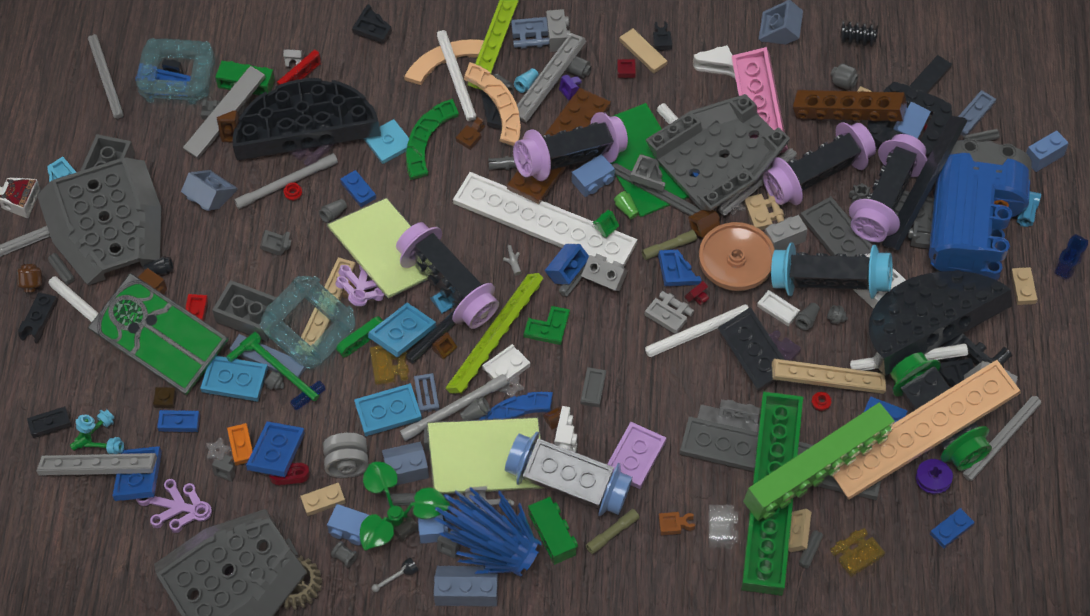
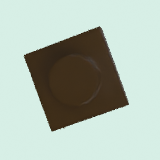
M155 387L154 408H174L175 387Z

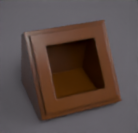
M448 332L432 345V350L442 359L446 358L457 348Z
M557 407L543 415L551 430L558 427L561 407Z

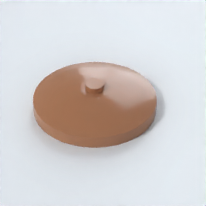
M740 222L725 223L712 229L702 240L699 249V263L705 276L717 286L734 291L748 290L759 286L770 276L775 249L769 237L757 227Z

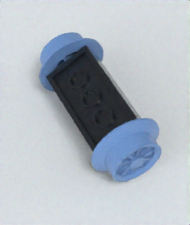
M536 432L531 437L520 433L517 435L504 470L516 475L517 485H520L524 479L590 506L600 508L598 513L600 517L606 511L619 515L633 479L632 476L621 472L620 463L616 465L614 470L612 466L539 439V432Z

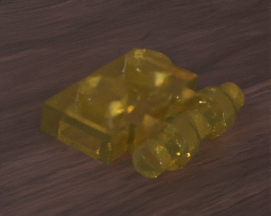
M381 346L370 347L375 384L394 382L395 374H399L402 381L408 380L409 368L405 362L406 351L399 357H396ZM396 359L398 365L392 366L391 360Z
M865 528L859 531L855 530L850 534V537L845 540H839L830 549L834 556L840 552L844 554L839 558V562L851 577L885 554L873 537L868 540L863 538L868 535ZM854 543L858 544V546L852 550L849 548V546H851Z

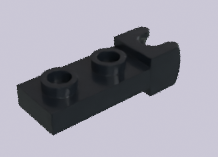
M38 292L25 320L22 321L18 329V335L22 341L28 335H32L35 338L34 343H39L43 335V329L58 301L56 296Z

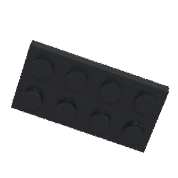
M751 307L718 327L758 391L776 381L773 379L772 361L774 359H785Z

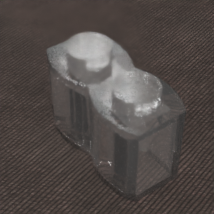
M709 505V548L733 549L734 543H738V530H734V524H738V511H734V505Z

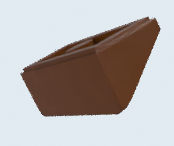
M237 110L217 117L221 142H233L234 129L237 128L239 123Z

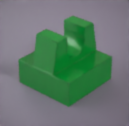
M607 210L604 214L602 213L597 220L592 222L595 229L600 231L604 237H608L619 227L613 211Z

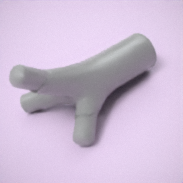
M508 245L510 259L504 257L503 261L511 265L514 275H520L521 270L518 264L520 253L517 252L514 255L511 245Z

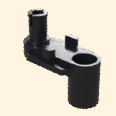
M963 333L951 339L943 346L966 344L968 348V355L966 356L971 358L972 362L976 365L982 361L992 363L998 360L1002 366L1013 356L1009 350L1006 351V347H1003L993 358H990L983 352L987 348L982 342L975 345ZM961 356L942 360L945 362L957 361Z

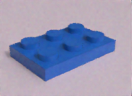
M267 421L246 464L247 470L285 477L304 437V428Z
M160 446L123 450L120 453H155L157 460L153 473L116 474L113 490L115 501L154 497L162 453Z

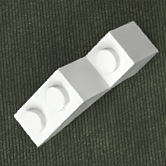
M727 45L694 55L693 67L695 70L724 74L735 78L732 54Z

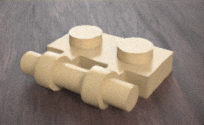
M768 193V199L765 200L762 194L749 196L744 200L752 225L760 230L773 224L772 221L777 220V223L784 221L785 215L783 210L775 202V197L770 196ZM772 206L773 212L769 213L767 207Z

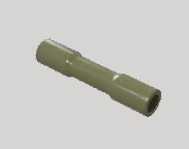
M691 230L671 240L641 250L642 256L645 260L658 256L659 250H671L696 241V233L694 230Z
M631 509L606 531L585 545L587 550L591 554L597 552L618 533L640 518L638 513Z

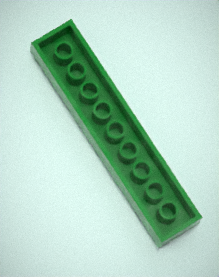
M763 392L752 485L798 456L803 396ZM793 498L788 506L783 509L781 507L774 510L775 513L766 520L762 518L757 521L751 511H749L741 590L783 595Z

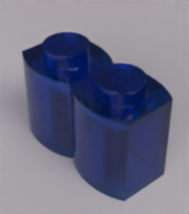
M1077 234L1073 235L1069 239L1066 249L1061 252L1054 273L1069 279L1074 274L1076 266L1083 259L1088 246V240Z

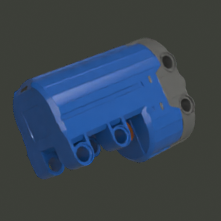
M971 138L956 142L935 184L929 258L933 267L939 271L960 270L981 274L995 280L999 279L1003 268L1000 261L1006 258L1010 247L1008 240L1004 238L1005 233L1002 229L1008 227L1011 217L1022 213L1029 205L1032 161L1027 153L1012 144L1002 145L992 141L979 142Z

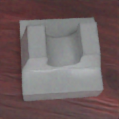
M284 49L285 66L290 67V63L293 60L296 61L297 65L304 59V52L301 50Z

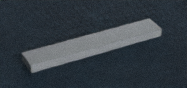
M573 33L569 34L517 104L520 121L527 123L586 43L584 37Z
M250 66L184 145L183 149L199 159L220 134L217 117L234 110L238 112L266 78L265 75Z
M155 453L42 456L37 473L38 475L153 473L157 456Z

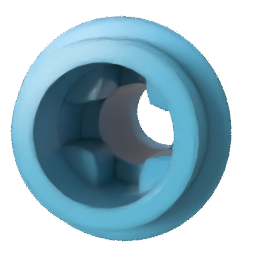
M530 69L528 72L516 77L514 82L516 90L521 93L527 92L539 76L538 72L535 69Z

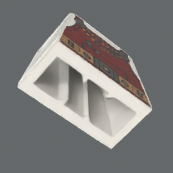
M8 178L4 186L0 187L1 207L9 212L29 218L38 198L37 194L41 191L37 179Z

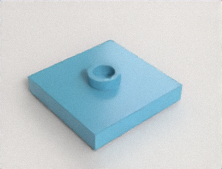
M394 119L380 126L381 136L363 138L382 164L406 152L409 140L408 136Z

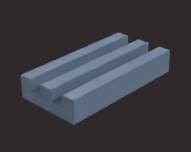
M433 373L414 376L420 413H424L427 410L432 412L433 409L438 411L439 404ZM426 379H430L434 404H430ZM419 380L423 381L426 405L424 406L422 404Z

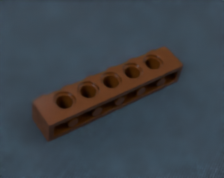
M797 90L793 104L796 118L891 122L903 121L907 107L904 92Z

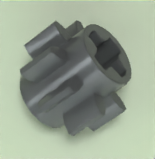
M863 183L857 186L853 185V190L849 193V197L852 198L851 203L859 199H867L871 187H867Z

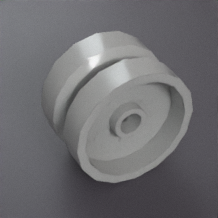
M338 433L328 437L323 442L325 472L328 475L337 478H349L361 475L366 471L369 463L368 455L366 454L367 442L365 437L356 433Z

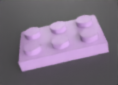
M630 422L607 465L614 467L615 470L616 465L620 463L621 472L633 477L631 485L641 489L666 443V437Z

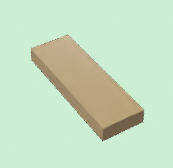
M634 29L619 37V41L653 74L667 65V60Z

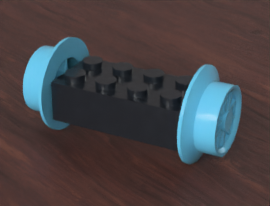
M792 242L789 243L786 250H774L771 265L773 288H785L788 296L793 295L795 287L869 290L871 299H874L878 291L890 292L892 285V254L879 253L876 245H872L870 258L864 254L847 256L841 253L835 256H828L825 253L809 255L808 253L800 252L796 255L795 245Z

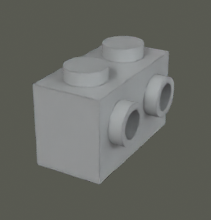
M564 9L546 11L550 52L558 51L570 34V30H566V27H569L568 16L564 14Z
M797 215L788 217L780 223L769 225L765 228V234L771 240L775 250H785L791 242L794 245L805 242L808 229L800 216Z
M597 253L596 256L589 255L581 276L615 291H620L628 271L623 268L624 264L617 261L609 263L606 261L607 257Z

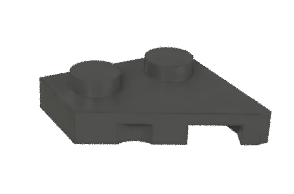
M640 154L629 180L663 191L665 187V182H662L661 179L662 172L659 169L658 160Z

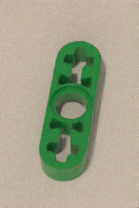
M380 316L374 317L343 339L337 345L336 350L342 357H348L371 340L368 338L369 331L379 325L383 319Z

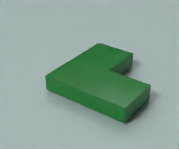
M551 306L547 322L528 318L524 338L561 345L570 309Z

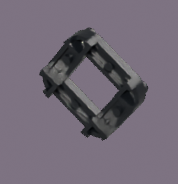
M892 82L883 92H904L907 106H909L910 102H913L931 111L929 114L932 116L920 140L926 148L925 156L928 159L950 116H952V105L941 98L906 84ZM868 121L867 129L877 147L885 141L892 140L894 136L903 133L887 127L890 121Z

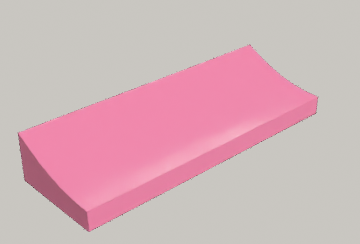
M767 47L731 56L739 96L746 94L757 105L758 115L773 130L779 127L785 133L770 54ZM755 134L750 136V138L754 139L759 137ZM786 145L780 153L786 152L788 146Z

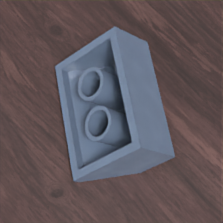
M437 566L434 581L435 606H497L498 573L475 574L477 570H485L486 566Z

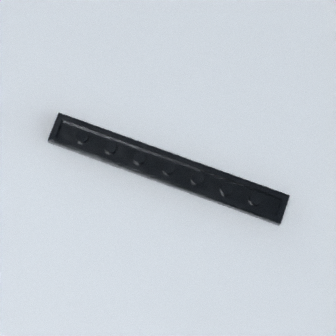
M937 55L910 86L929 93L951 69L952 63ZM890 121L887 127L893 129L897 121Z
M950 116L897 215L900 221L898 231L893 235L886 236L882 243V246L896 251L900 249L967 123L964 117Z

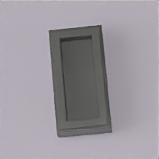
M587 367L580 404L600 407L607 370Z

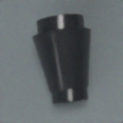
M163 256L144 265V270L149 268L157 275L170 274V272L174 271L171 257Z

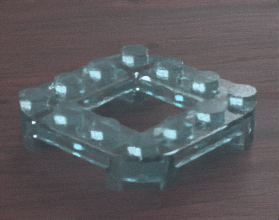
M149 39L142 50L136 77L138 93L145 97L148 102H153L154 98L188 100L189 105L196 104V101L204 96L207 97L209 95L212 67L215 65L213 49L210 43L193 40ZM162 58L194 59L190 81L156 80L159 63L162 61Z
M297 276L267 306L262 315L260 326L264 333L297 363L312 369L321 365L333 353L337 345L348 337L354 329V310L350 305L346 307L319 283L321 279L318 277ZM304 298L333 322L311 346L283 322Z

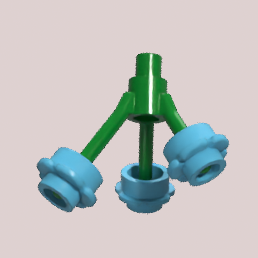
M99 410L100 413L96 416L99 422L96 425L94 423L95 420L89 415H80L76 419V428L80 433L75 438V441L70 444L72 450L75 451L85 446L107 448L109 454L123 452L124 443L120 437L110 438L107 443L92 442L91 434L102 424L106 428L114 424V416L108 410Z

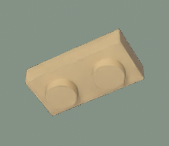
M1031 267L1012 268L1010 273L1017 305L1036 304L1037 295Z
M339 483L300 496L307 516L333 508L336 504L346 503Z
M808 509L792 512L788 548L790 552L807 549L811 511Z

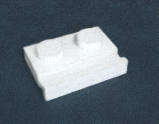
M512 344L482 365V369L488 373L491 379L504 374L509 382L528 369L530 362Z

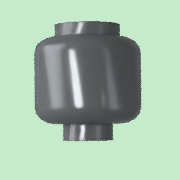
M845 63L840 64L838 67L835 66L830 75L833 77V84L845 90L850 87L853 88L859 78L857 70Z

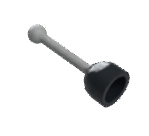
M411 557L402 563L399 572L379 584H374L372 591L378 592L382 586L402 574L413 575L419 570Z

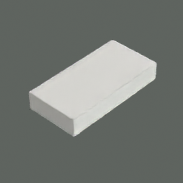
M769 290L757 303V307L788 327L800 313L799 309Z

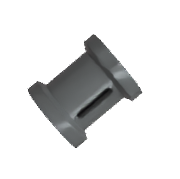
M341 541L332 550L331 557L339 559L345 563V567L349 568L356 561L358 552L351 551Z

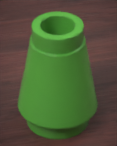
M626 191L619 193L614 198L615 206L630 219L635 218L639 214L631 195L627 194Z

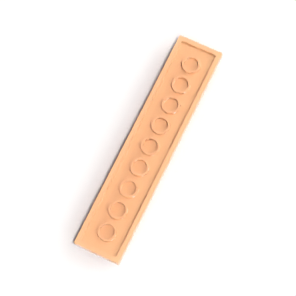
M995 360L895 422L892 426V431L887 435L888 439L881 444H874L865 455L859 454L856 456L857 459L850 465L844 464L839 467L840 470L833 475V478L848 500L1016 397L1020 394V389L998 360Z

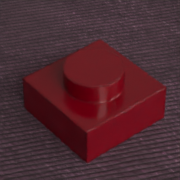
M617 59L618 78L636 77L635 59Z

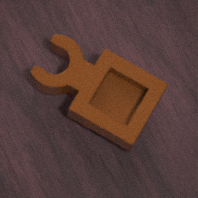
M679 512L659 513L658 515L661 535L681 534V528L688 531L695 529V524H688L686 522L693 520L694 514L687 513L683 517H679Z

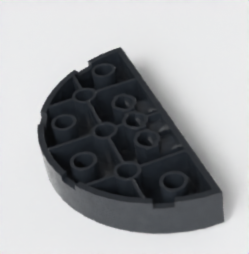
M306 78L275 86V90L269 93L264 92L254 99L238 119L239 123L233 133V149L238 161L381 136V131L374 107L361 92L339 81L332 80V82L322 81V78Z
M960 270L927 273L912 277L898 284L877 302L869 319L870 350L875 364L886 376L892 372L898 363L908 356L919 352L926 354L1012 307L1011 289L988 276Z

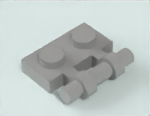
M662 291L659 298L663 301L655 298L645 310V316L677 334L687 322V317L683 314L691 317L695 310L690 308L686 302L682 303L675 299L673 294H667Z

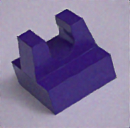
M567 74L562 76L559 90L570 101L579 89L577 85L581 84L582 81L578 76L570 78Z

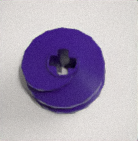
M938 459L923 461L916 472L918 486L931 494L946 492L953 480L952 470Z

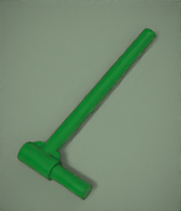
M253 332L226 356L227 360L232 362L244 351L255 350L313 401L319 398L315 391L260 345L261 337L257 332Z

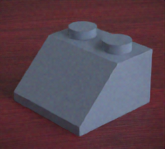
M787 0L764 11L759 40L786 45L799 39L803 10L791 0Z
M211 170L189 172L181 192L190 201L200 204L202 209L211 211L219 209L238 188Z
M421 442L382 450L384 463L394 468L397 473L398 481L396 485L429 478L428 466Z

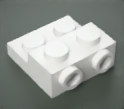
M562 406L555 445L576 453L577 434H574V426L572 425L573 415H570V407Z

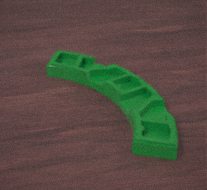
M453 99L434 106L417 121L412 129L406 148V166L410 180L428 176L425 162V147L431 134L440 125L459 116Z

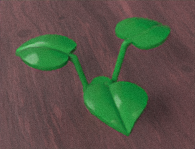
M384 462L370 463L363 476L364 486L369 492L375 494L385 490L390 508L387 512L388 518L384 517L382 519L379 515L372 514L361 523L360 541L363 549L367 551L387 544L393 538V527L403 525L412 507H414L413 513L416 517L431 519L441 515L435 510L436 507L447 511L448 506H450L449 502L438 490L423 488L415 494V502L410 503L405 512H403L401 507L393 505L388 488L394 487L398 481L394 468Z

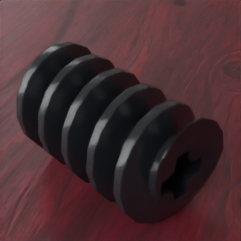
M842 21L840 35L842 43H845L846 39H848L849 44H852L853 40H855L856 45L863 41V46H866L869 41L870 46L873 47L877 39L878 25L873 29V25L870 24L867 29L865 23L859 28L858 22L852 27L851 21L846 26L844 21Z

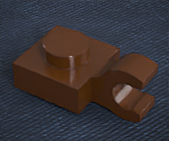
M477 117L472 127L466 125L456 136V142L471 150L481 139L480 132L485 127L483 125L484 120Z

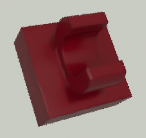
M704 281L701 282L684 297L688 302L695 298L696 302L701 306L709 299L708 295L703 292L708 288L707 284Z

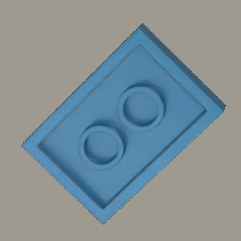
M406 303L369 331L368 338L394 356L399 357L436 327V322L409 303Z
M216 356L206 369L200 388L201 392L258 402L268 365L239 359L229 362L226 357Z
M411 383L354 399L365 436L422 420Z

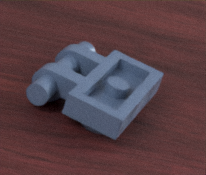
M546 17L511 20L513 38H520V40L513 41L514 48L521 47V49H526L528 46H537L538 48L542 47V45H549V38L541 37L548 35ZM535 36H536V39H527V40H526V37H535Z

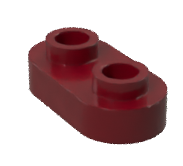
M291 463L285 477L269 474L270 481L275 485L296 484L307 481L310 477L309 467L304 463Z

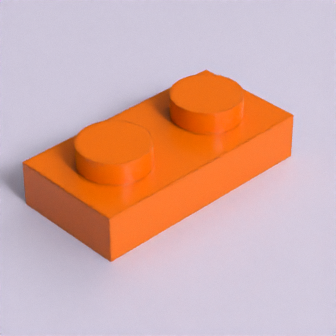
M247 423L228 427L227 430L235 466L247 463L253 451Z

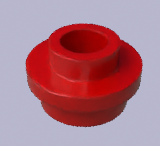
M289 183L284 188V196L288 200H297L302 195V188L297 183Z
M817 392L813 395L812 405L816 410L825 411L831 406L832 400L827 393Z

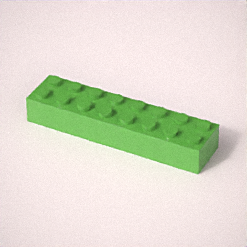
M880 402L749 487L743 502L757 521L762 518L765 520L770 518L775 513L774 510L779 507L785 508L792 502V498L796 496L800 498L807 493V489L812 485L814 487L820 485L824 481L823 478L827 475H835L842 465H850L857 459L856 456L861 453L865 455L873 448L874 444H881L888 439L887 435L892 431L894 419Z

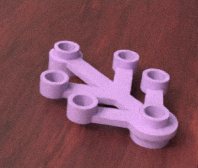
M360 263L359 279L354 275L349 266H340L338 272L340 276L337 278L335 285L347 291L349 294L348 300L354 306H364L369 299L377 301L383 299L385 293L374 280L366 282L368 273ZM348 279L353 283V285L356 287V289H354V288L348 283ZM376 287V288L374 289V291H371V292H365V291H364V290H366V289H370V288Z
M173 479L166 480L164 487L174 500L156 496L150 497L145 501H142V498L136 499L137 503L141 506L153 504L170 508L161 514H155L151 517L150 522L154 528L162 527L164 521L181 512L189 513L180 519L170 521L169 526L174 533L180 532L183 526L191 521H205L212 514L211 506L206 502L200 501L196 494L195 486L191 483L184 485L183 492L185 496L190 497L193 505L185 503ZM169 484H174L171 488L167 487ZM189 488L193 489L191 492H186ZM201 510L205 511L203 514H198ZM156 519H160L159 523H154ZM174 524H179L177 528H173Z

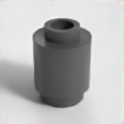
M575 56L566 69L569 73L585 78L591 73L592 66H590V61Z

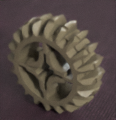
M301 555L298 559L310 576V583L307 586L303 581L305 579L303 577L283 603L287 610L291 605L296 610L297 605H301L304 608L305 602L312 604L311 597L317 598V592L321 591L320 584H322V578L320 577V570L317 569L315 563L311 564L309 558L304 561Z

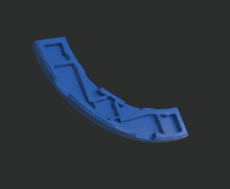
M553 392L527 393V395L511 397L492 407L488 415L481 417L478 421L510 420L525 414L549 412L551 410Z

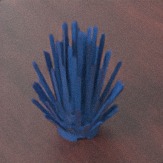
M470 487V491L476 496L470 494L469 498L473 502L457 490H455V494L459 496L461 501L444 494L446 500L458 507L462 512L453 506H448V510L457 515L456 517L438 507L435 510L444 515L447 521L461 529L437 517L434 520L452 529L450 533L441 532L439 535L470 548V552L479 554L474 555L458 551L456 552L457 555L474 558L473 560H459V563L486 566L485 570H477L475 574L513 572L520 577L522 576L520 572L523 568L528 570L538 554V551L535 549L537 544L541 546V541L534 537L520 503L518 504L520 513L517 516L508 500L505 499L499 490L498 494L501 497L499 506L510 519L509 521L472 487Z

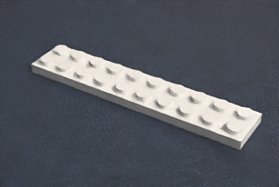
M472 172L468 174L453 199V204L558 247L563 248L565 244H581L588 255L596 256V253L607 257L606 261L609 263L617 261L625 266L637 244V239L616 230L608 237H604L600 231L595 229L591 220L544 201L537 204L507 190V187Z

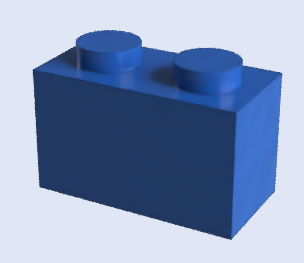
M565 244L545 269V272L555 284H570L586 264L589 255L581 244Z

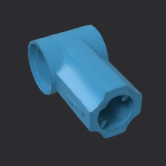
M1030 191L1027 209L1018 214L1017 223L1020 226L1028 227L1033 225L1041 198L1040 193Z

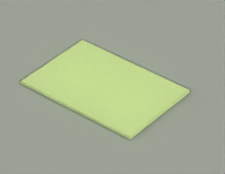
M387 197L327 223L329 230L388 299L428 280L427 275L424 272L421 273L415 265L408 268L400 265L401 254L396 249V244L401 235L411 227V224Z
M538 417L426 423L433 488L441 494H454L455 490L459 493H465L467 488L487 486L486 492L546 489L524 479L520 485H517L516 475L504 471L508 455L519 433L531 437L536 432H539V439H541Z

